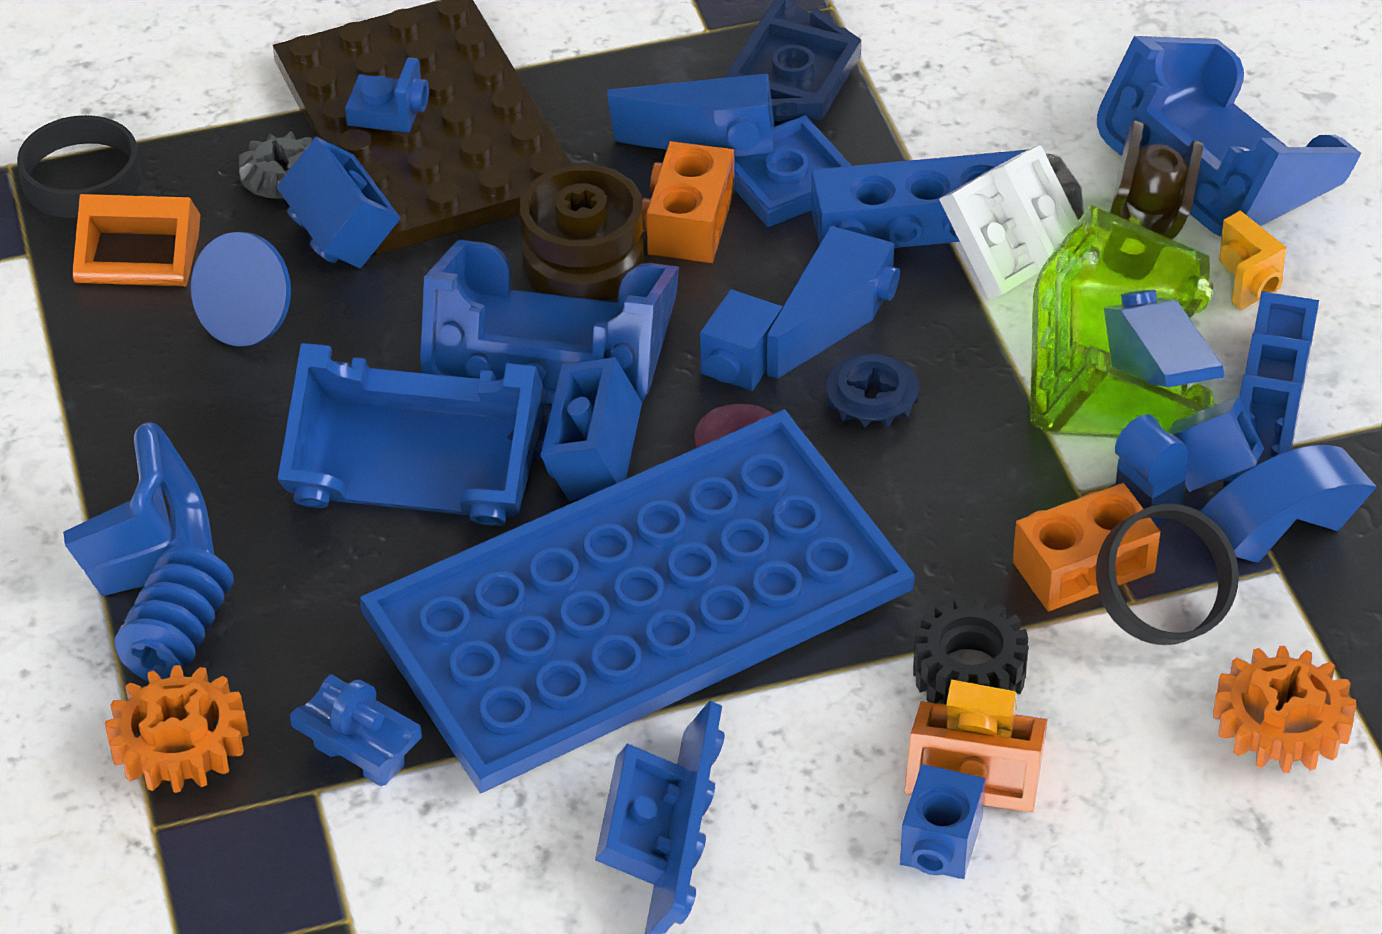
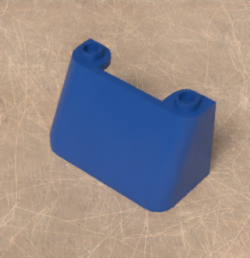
M1134 36L1100 104L1097 113L1099 134L1105 143L1121 156L1123 155L1127 132L1133 120L1144 123L1139 148L1150 144L1167 145L1183 157L1192 140L1204 143L1194 200L1189 214L1212 233L1222 236L1223 220L1240 210L1259 226H1262L1341 186L1350 176L1362 153L1345 139L1337 135H1318L1311 139L1306 147H1287L1234 104L1244 81V68L1236 53L1220 40Z
M457 240L424 276L420 353L422 372L424 374L480 379L481 370L493 371L498 381L504 378L506 363L536 366L547 394L545 404L552 405L562 365L616 357L641 402H643L651 387L676 299L679 267L646 263L631 268L622 279L619 289V300L616 303L511 290L510 262L500 249L487 243Z
M301 343L278 473V481L285 490L294 494L293 501L307 507L325 508L329 506V501L462 514L470 515L471 521L487 526H503L506 523V518L518 516L544 416L547 396L536 366L506 363L504 378L498 381L493 371L481 370L480 379L369 368L365 358L353 357L352 365L345 362L332 361L331 346ZM514 429L513 440L507 439V436Z

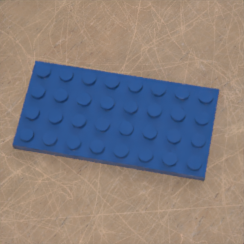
M784 409L360 597L361 613L481 794L912 591L915 574Z

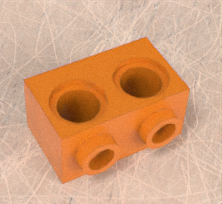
M670 141L663 163L655 162L653 166L650 184L652 198H643L642 200L643 231L647 232L648 255L713 263L735 191L734 149Z
M1121 483L1101 491L1087 493L1079 499L1048 510L1036 511L1028 517L1016 521L1013 564L1048 612L1098 594L1096 564L1104 540L1116 525L1143 510V508L1126 485ZM1151 518L1135 522L1120 542L1115 562L1118 586L1155 573L1161 531Z

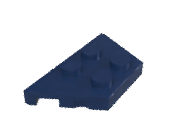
M773 0L724 78L768 74L774 122L791 121L804 115L810 120L823 119L861 57L862 40L846 28L836 26L831 21V18L818 8L809 13L797 5L796 0Z

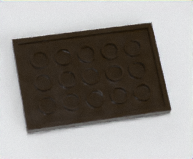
M437 0L273 44L275 63L314 137H318L353 154L401 218L374 251L376 255L520 214V197L530 182L547 171L572 165L474 0ZM407 58L419 59L421 79L428 81L429 96L425 111L417 112L410 133L347 125L345 107L359 75L399 79Z

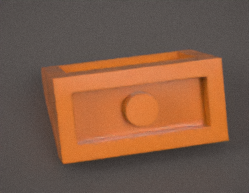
M80 194L73 263L74 283L186 287L199 237L201 216L191 198ZM101 233L176 235L173 264L94 261Z
M920 701L910 734L904 794L912 795L921 764L986 778L985 806L1034 812L1048 719L1015 714L1011 738L946 729L948 721L946 704Z

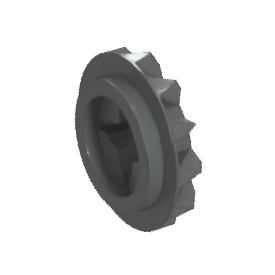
M291 131L282 138H276L269 133L265 142L250 141L249 150L239 155V177L242 184L249 191L259 196L284 198L276 186L312 142V138L304 137L297 140ZM284 160L287 163L288 170L284 171L282 166H279L276 161Z

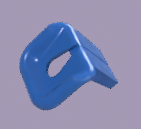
M152 422L142 423L134 434L139 483L132 500L63 532L65 546L101 596L145 586L150 573L155 569L160 555L172 547L188 546L200 548L214 554L208 512L200 488L161 427ZM162 489L167 497L170 507V522L165 506Z

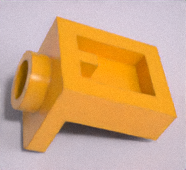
M1241 210L1223 220L1219 261L1231 274L1235 275L1232 304L1239 310H1243L1259 301L1262 291L1276 293L1281 288L1287 248Z
M951 680L946 704L948 714L946 729L1011 738L1017 709L1016 691Z

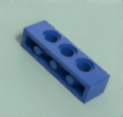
M1027 150L813 169L811 213L818 244L820 245L830 226L893 242L894 248L960 242L939 199Z

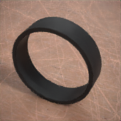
M79 115L61 118L45 124L26 138L17 156V164L25 197L36 209L56 217L78 218L80 194L132 196L141 181V165L133 134L119 122L105 117ZM77 144L107 145L120 150L129 157L126 166L113 178L99 185L84 189H55L40 184L30 176L34 167L44 157L64 147Z
M1154 505L1124 519L1108 534L1097 558V589L1107 613L1126 633L1151 644L1174 645L1212 630L1228 614L1238 589V564L1229 539L1212 519L1202 512L1184 505ZM1158 517L1180 522L1199 535L1214 558L1218 574L1216 600L1206 619L1192 631L1181 633L1167 632L1148 625L1132 612L1120 593L1115 573L1116 555L1125 533L1138 520Z

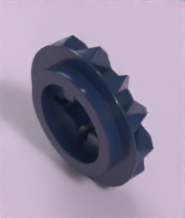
M882 354L852 356L838 363L827 377L826 393L828 408L839 410L843 422L856 418L859 419L864 429H866L871 421H880L885 426L890 427L895 417L909 418L912 405L918 402V379L909 366L896 358ZM876 382L877 389L879 390L876 398H866L865 395L868 389H871L872 383Z

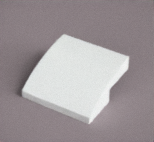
M1041 144L985 172L939 199L988 299L1007 293L1038 272L1058 265L1089 245L1085 233Z

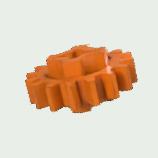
M1279 646L1276 657L1268 658L1260 648L1253 649L1251 664L1236 657L1232 660L1230 674L1221 673L1213 708V718L1220 719L1218 735L1220 738L1235 737L1233 753L1237 756L1245 754L1250 750L1257 754V767L1263 768L1270 759L1279 760L1283 773H1290L1293 761L1301 760L1306 768L1310 771L1314 770L1317 766L1319 754L1333 761L1337 758L1340 744H1348L1357 705L1356 699L1348 697L1351 683L1348 679L1332 680L1335 665L1331 662L1322 664L1319 667L1312 665V652L1308 650L1304 651L1299 659L1289 657L1286 646Z
M173 666L170 678L161 679L154 670L147 672L149 685L142 688L136 684L129 683L125 686L128 701H112L110 706L113 719L105 721L112 761L114 765H123L125 777L129 781H133L144 774L147 790L154 791L162 780L170 781L174 793L181 792L184 780L191 778L200 787H204L207 785L206 772L213 769L225 775L229 772L227 756H242L244 752L242 737L248 736V726L239 691L230 692L228 679L224 676L209 683L206 668L200 667L194 672L192 677H184L181 666ZM218 719V724L214 730L213 721ZM140 729L141 735L136 738L137 731Z

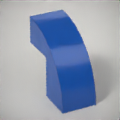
M1330 445L1307 446L1272 457L1246 471L1217 493L1200 512L1212 519L1222 529L1229 539L1236 557L1259 563L1296 519L1339 531L1377 487L1343 448Z

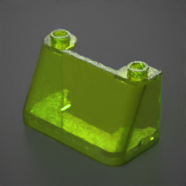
M1091 205L1047 259L1034 286L1030 395L1031 424L1053 435L1117 439L1122 430L1141 415H1152L1158 420L1159 426L1168 432L1175 421L1216 405L1212 390L1199 383L1193 384L1188 389L1187 384L1162 387L1148 384L1143 379L1112 367L1104 307L1122 304L1121 294L1150 289L1156 290L1157 298L1177 300L1189 318L1195 313H1201L1209 304L1213 294V283L1209 281V256Z

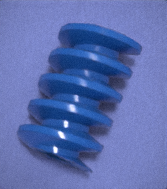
M188 546L172 547L160 555L155 569L150 573L145 587L142 588L135 601V605L130 609L125 619V624L120 627L114 638L115 650L121 662L132 673L148 681L147 672L154 670L161 679L170 678L173 666L180 665L183 675L186 674L183 667L191 664L196 655L195 648L200 647L206 636L205 630L210 628L215 619L214 612L219 611L225 600L224 594L229 592L234 583L233 573L227 564L214 554L200 548Z

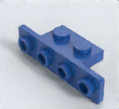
M711 700L685 729L677 764L628 743L616 756L595 861L654 885L645 934H665L674 923L681 925L689 916L695 901L696 888L690 885L692 869L697 865L706 843V835L699 832L701 820L708 810L715 793V782L709 780L711 766L719 756L725 738L724 732L718 729L722 705Z

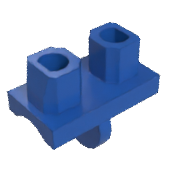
M331 674L323 681L319 691L312 700L303 706L297 707L290 714L291 727L313 739L316 749L330 757L342 756L363 769L364 777L379 786L386 785L405 766L404 755L422 738L421 726L377 701L375 688L360 679L348 684Z

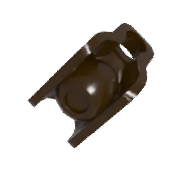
M1133 120L1127 132L1110 210L1111 223L1106 235L1103 257L1106 263L1113 268L1142 273L1149 270L1154 264L1161 247L1179 234L1189 216L1194 200L1204 143L1192 140L1183 157L1167 145L1150 144L1139 148L1144 123ZM1126 235L1137 236L1145 242L1144 248L1138 251L1126 250L1120 244H1122Z

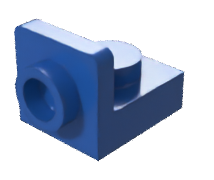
M407 58L399 79L359 75L345 107L347 125L410 133L417 112L425 111L429 96L428 81L421 79L419 59Z

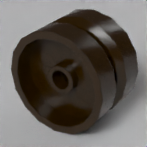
M595 164L567 165L547 171L530 182L520 197L523 269L531 286L540 293L607 301L619 296L622 279L629 270L639 264H644L642 195L634 182L617 170Z

